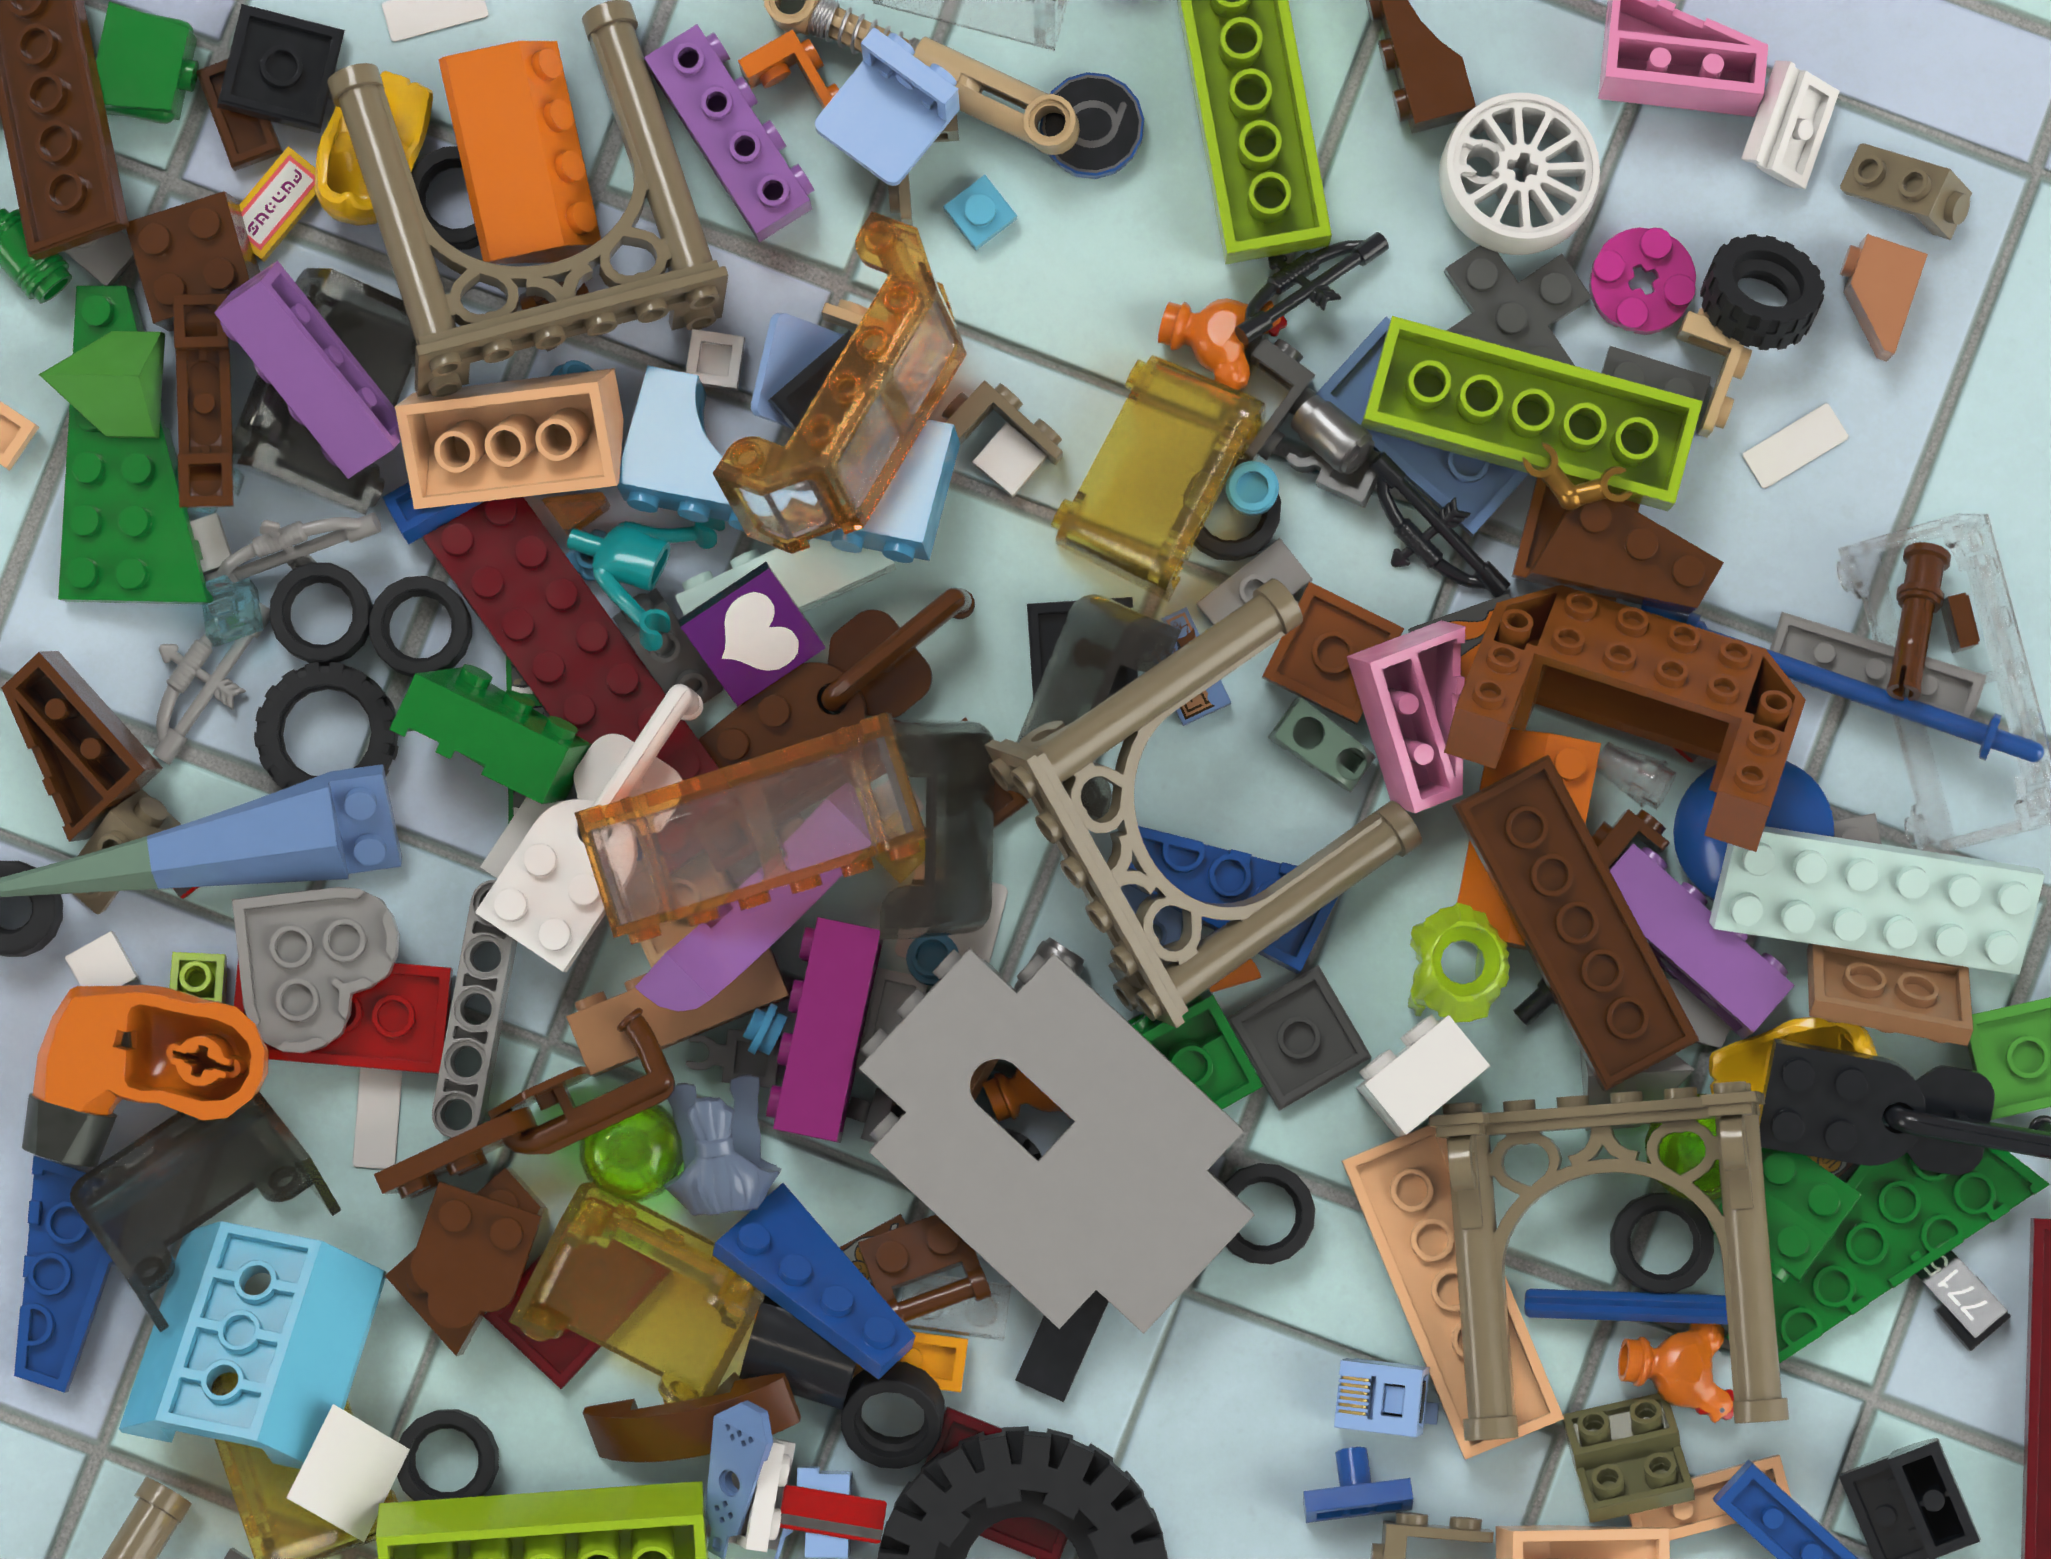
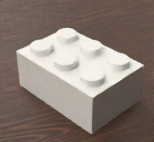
M1432 1014L1424 1018L1400 1038L1406 1047L1398 1054L1394 1055L1390 1049L1386 1050L1359 1071L1365 1081L1357 1086L1356 1089L1396 1137L1407 1135L1490 1067V1064L1449 1015L1438 1021Z

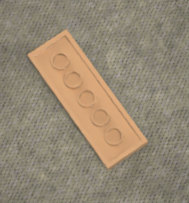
M1427 1125L1407 1135L1342 1160L1345 1172L1426 1367H1430L1429 1376L1463 1458L1466 1460L1563 1420L1564 1417L1505 1276L1518 1437L1475 1441L1464 1440L1463 1419L1468 1418L1447 1139L1436 1137V1128Z

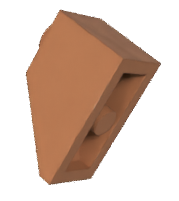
M1867 234L1860 242L1859 247L1849 246L1840 275L1848 277L1843 293L1876 358L1887 362L1895 354L1928 254Z

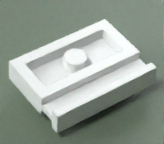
M1776 60L1741 159L1756 164L1758 169L1789 187L1806 189L1840 91L1811 73L1799 70L1795 67L1796 64L1791 61Z

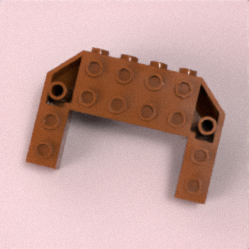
M1558 585L1496 603L1456 704L1444 753L1496 769L1511 727L1525 731L1535 704L1718 761L1709 790L1717 792L1704 836L1757 852L1806 699L1765 648L1592 595L1585 591Z

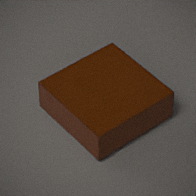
M1965 592L1946 597L1941 611L1951 652L1956 653L1969 650L1978 645L1980 641L1969 595H1966Z

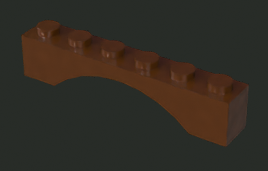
M1366 0L1371 20H1381L1385 39L1378 41L1385 71H1395L1399 89L1392 91L1398 119L1400 122L1408 120L1412 134L1458 122L1470 110L1476 107L1463 57L1442 43L1420 20L1408 0Z

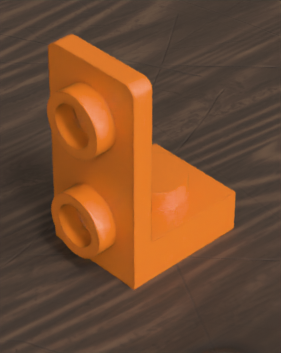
M793 29L738 60L741 73L751 89L761 83L764 88L778 84L791 74L789 67L797 63L823 109L839 91L835 83L829 87L825 86L817 72V69L824 66L817 50L809 38L800 43Z

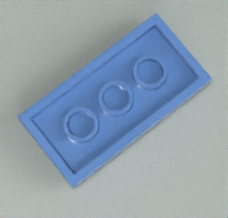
M1387 316L1315 394L1325 401L1333 403L1360 425L1390 322ZM1367 429L1373 436L1372 440L1375 442L1373 449L1379 453L1385 452L1405 472V478L1440 509L1445 507L1448 502H1451L1456 497L1457 509L1471 513L1469 517L1459 523V526L1471 537L1475 535L1529 475V473Z

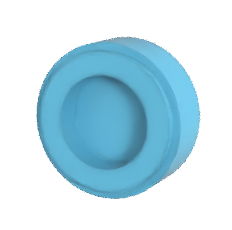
M1247 461L1237 465L1230 472L1225 486V494L1230 506L1238 513L1246 516H1258L1267 512L1274 505L1279 492L1278 479L1273 470L1257 461Z

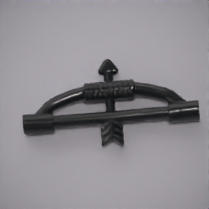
M1376 232L1366 240L1338 242L1313 253L1306 252L1289 264L1286 263L1288 258L1285 255L1268 257L1270 269L1275 270L1278 268L1280 270L1268 277L1267 284L1249 302L1245 311L1244 322L1235 327L1238 339L1243 344L1248 345L1273 327V322L1307 299H1310L1312 303L1315 302V305L1317 307L1320 306L1323 311L1328 301L1341 300V296L1335 293L1333 289H1330L1328 285L1356 266H1365L1387 251L1389 245L1386 238L1381 233ZM1352 253L1312 281L1306 278L1318 270L1320 264ZM1297 283L1302 286L1266 312L1261 310L1275 294L1281 295Z
M1385 452L1380 453L1370 463L1369 467L1377 474L1379 502L1388 520L1394 527V534L1407 546L1402 551L1398 548L1394 549L1391 558V565L1393 567L1409 566L1410 560L1408 558L1415 554L1427 568H1433L1459 585L1468 588L1487 589L1495 598L1502 595L1509 588L1511 583L1490 561L1484 562L1453 529L1471 514L1470 512L1457 509L1456 497L1451 502H1448L1445 507H1442L1438 514L1405 479V472ZM1395 487L1429 522L1431 527L1422 533L1409 518H1404L1390 493V489ZM1439 533L1476 571L1474 575L1460 570L1443 559V553L1436 548L1430 539Z

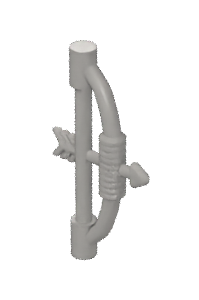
M374 512L359 518L333 517L304 524L298 521L280 528V524L277 522L264 520L260 527L262 535L253 538L252 543L227 557L222 562L218 571L205 575L206 585L211 588L212 594H216L242 584L245 578L285 563L291 566L293 570L305 564L316 562L309 554L347 540L353 543L381 532L380 521ZM325 532H331V533H328V534H325V535H323V536H320V537H317V538H314V539H312V540L307 541L308 536H312V535H316V534H320V533H325ZM255 556L261 558L256 561L240 566L241 564L245 563L246 561L252 559Z
M258 601L251 611L233 614L223 619L199 640H195L185 656L177 652L179 648L177 644L160 645L159 652L163 662L169 663L172 660L178 666L167 680L168 686L158 710L156 729L159 745L152 754L170 765L188 740L185 737L213 695L218 701L234 710L233 698L236 695L245 693L246 690L239 688L237 684L225 678L253 637L258 638L269 623L270 609ZM240 626L243 629L212 675L201 669L212 653L211 647L235 627ZM194 677H197L206 684L176 727L172 729L169 727V722L176 700L180 693L185 692Z

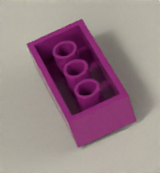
M817 917L815 928L805 927L799 958L802 961L808 962L804 981L794 980L788 1011L797 1014L793 1034L783 1032L777 1064L786 1066L782 1087L772 1085L766 1111V1117L775 1119L773 1129L841 1143L846 1121L845 1116L856 1073V1063L884 934L881 930Z

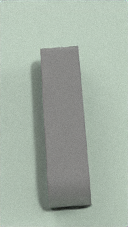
M488 880L481 883L474 890L470 901L433 1102V1123L442 1135L450 1138L481 1125L485 1121L518 942L475 913L496 880ZM485 943H495L501 952L499 965L490 972H481L474 962L476 950ZM485 995L491 1003L490 1017L482 1024L473 1025L465 1016V1005L471 997ZM467 1047L475 1048L482 1058L480 1070L471 1077L461 1076L455 1067L457 1054ZM462 1099L470 1105L472 1119L466 1128L455 1130L447 1124L445 1112L453 1101Z

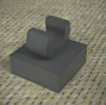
M876 1087L872 1102L851 1097L845 1117L864 1122L865 1125L860 1139L875 1143L876 1141L869 1135L889 1112H893L899 1118L904 1110L885 1092Z

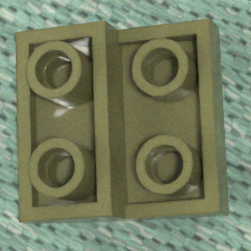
M1658 1393L1563 1414V1425L1590 1523L1695 1500L1694 1486L1681 1449L1679 1430L1671 1405L1665 1402Z

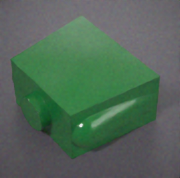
M109 1L96 58L107 115L126 116L160 124H168L173 120H180L186 91L193 92L198 78L197 71L199 70L198 61L193 60L197 38L193 34V28L188 22L136 11Z

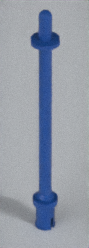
M1645 605L1641 606L1643 611L1737 639L1708 629L1705 622L1700 621L1701 615L1692 612L1689 616L1673 611ZM1766 649L1790 680L1981 745L1979 759L1986 761L1990 748L2029 762H2038L2044 756V747L2039 742L1999 729L1998 726L2002 715L1995 713L1991 717L1989 725L1917 700L1909 701L1908 697H1904V701L1897 700L1889 696L1885 689Z

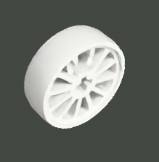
M1531 93L1499 95L1480 103L1461 118L1451 132L1443 150L1439 167L1442 199L1448 214L1456 226L1467 237L1482 247L1509 255L1539 253L1560 244L1570 237L1588 215L1597 196L1600 182V163L1597 148L1584 123L1571 110L1559 102ZM1498 123L1512 124L1513 145L1497 125ZM1523 123L1538 127L1529 145L1524 142ZM1485 131L1491 141L1485 139L1476 140L1472 136ZM1545 132H1549L1559 140L1543 151L1537 149ZM1564 151L1567 153V155H1570L1574 161L1567 163H1547L1549 160L1553 159L1554 157H1556ZM1474 157L1486 159L1493 168L1491 175L1486 177L1477 176V171L1470 165H1467V160ZM1514 168L1523 170L1524 182L1515 180ZM1551 177H1576L1579 191ZM1544 191L1570 204V210L1566 214L1560 215ZM1496 194L1501 199V202L1493 217H1488L1475 205ZM1531 199L1548 224L1538 227L1531 226L1529 201ZM1508 204L1518 205L1519 227L1508 226L1500 222Z

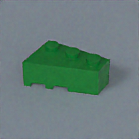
M464 664L460 668L415 673L389 730L403 737L409 731L423 734L439 742L436 753L451 759L454 752L457 751L482 766L484 769L481 775L540 804L566 800L574 783L575 769L592 745L576 735L578 729L573 724L559 717L549 716L548 718L533 709L535 703L529 697L512 690L503 691L491 683L492 676L489 673L473 665Z

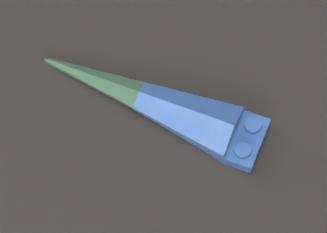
M384 765L330 771L239 806L152 835L61 862L1 877L0 897L348 879L351 873L401 867L402 853Z

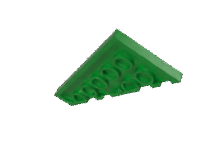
M76 286L73 354L111 331L145 332L134 289L127 286ZM70 404L58 600L65 602L215 605L211 588L206 586L200 560H203L199 541L194 539L187 512L188 508L179 507L178 459L171 432L165 426L162 411L160 414L159 438H109Z
M1989 1148L1984 1149L1983 1157L1978 1166L1963 1175H1950L1920 1169L1908 1153L1882 1165L1867 1166L1858 1164L1845 1183L1862 1195L1801 1282L1798 1283L1789 1277L1784 1284L1772 1277L1779 1364L1821 1337L1823 1333L1850 1315H1854L1869 1305L1870 1302L1891 1288H1895L1963 1243L1965 1239L1989 1223L1996 1221L2030 1196L2037 1194L2050 1184L2010 1152ZM1727 1332L1724 1337L1729 1341V1333Z

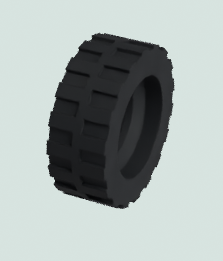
M1749 234L1743 238L1738 236L1731 239L1727 245L1723 244L1714 256L1701 287L1700 297H1703L1701 305L1703 311L1709 315V321L1714 327L1717 326L1723 331L1722 334L1729 339L1733 338L1739 341V344L1746 347H1758L1759 350H1769V348H1777V350L1786 349L1788 345L1797 344L1801 341L1803 335H1807L1824 299L1822 293L1825 289L1824 280L1820 278L1821 272L1817 265L1812 264L1809 260L1810 257L1806 253L1800 252L1794 248L1795 245L1787 241L1782 242L1776 240V237L1768 235L1760 237L1757 234ZM1742 278L1765 281L1779 289L1787 298V303L1784 306H1768L1756 302L1740 290L1738 281Z

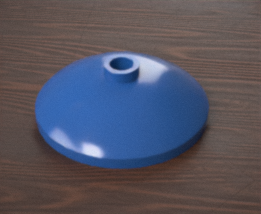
M1786 761L1765 826L1834 837L1833 815L1824 792L1804 770ZM1716 765L1702 773L1687 789L1678 806L1673 829L1675 851L1685 875L1703 895L1712 901L1715 899L1728 844L1704 836L1717 792L1709 790Z

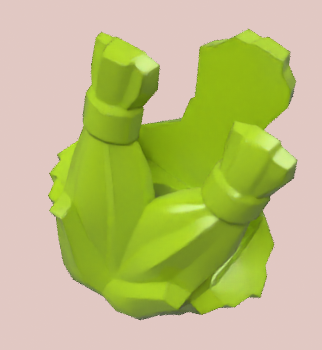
M1461 903L1441 908L1438 912L1427 917L1423 923L1412 927L1410 946L1416 952V959L1419 964L1413 974V985L1410 990V997L1408 998V1008L1413 1009L1415 1016L1420 1017L1425 1007L1437 1011L1439 1017L1449 1015L1455 1023L1471 1022L1488 1017L1491 1004L1500 996L1501 988L1506 987L1509 980L1510 965L1507 960L1509 952L1506 949L1508 944L1499 937L1498 930L1489 923L1486 913L1475 911L1471 906ZM1454 942H1468L1477 948L1475 980L1473 982L1459 984L1451 981L1443 973L1441 965L1443 951Z

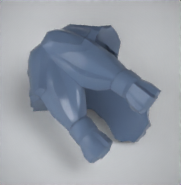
M745 1074L731 1079L729 1089L734 1098L733 1108L728 1106L721 1098H697L696 1086L688 1083H678L672 1095L667 1099L673 1110L674 1122L677 1125L678 1146L684 1161V1171L668 1180L663 1186L693 1216L718 1215L739 1210H757L764 1201L771 1185L781 1172L777 1165L761 1158V1134L757 1117L759 1113V1077Z

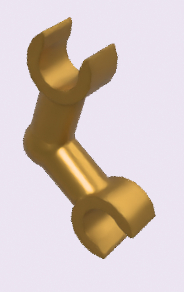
M1542 442V446L1550 455V463L1543 470L1534 469L1530 462L1522 457L1526 471L1534 477L1541 478L1557 497L1561 507L1566 510H1574L1579 506L1606 498L1614 502H1623L1633 494L1631 491L1614 494L1608 490L1607 483L1610 477L1625 472L1626 468L1613 466L1606 469L1598 479L1574 485L1559 467L1558 455L1549 444Z

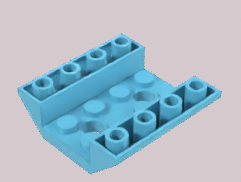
M223 1221L186 1231L119 1430L122 1433L170 1443L173 1441L175 1432L178 1431L262 1448L273 1464L301 1469L332 1405L334 1404L343 1410L345 1408L385 1283L386 1272L321 1240ZM266 1273L271 1276L270 1285L263 1293L258 1295L245 1293V1285L253 1275ZM228 1372L238 1375V1383L230 1393L225 1395L212 1393L213 1382L218 1376Z

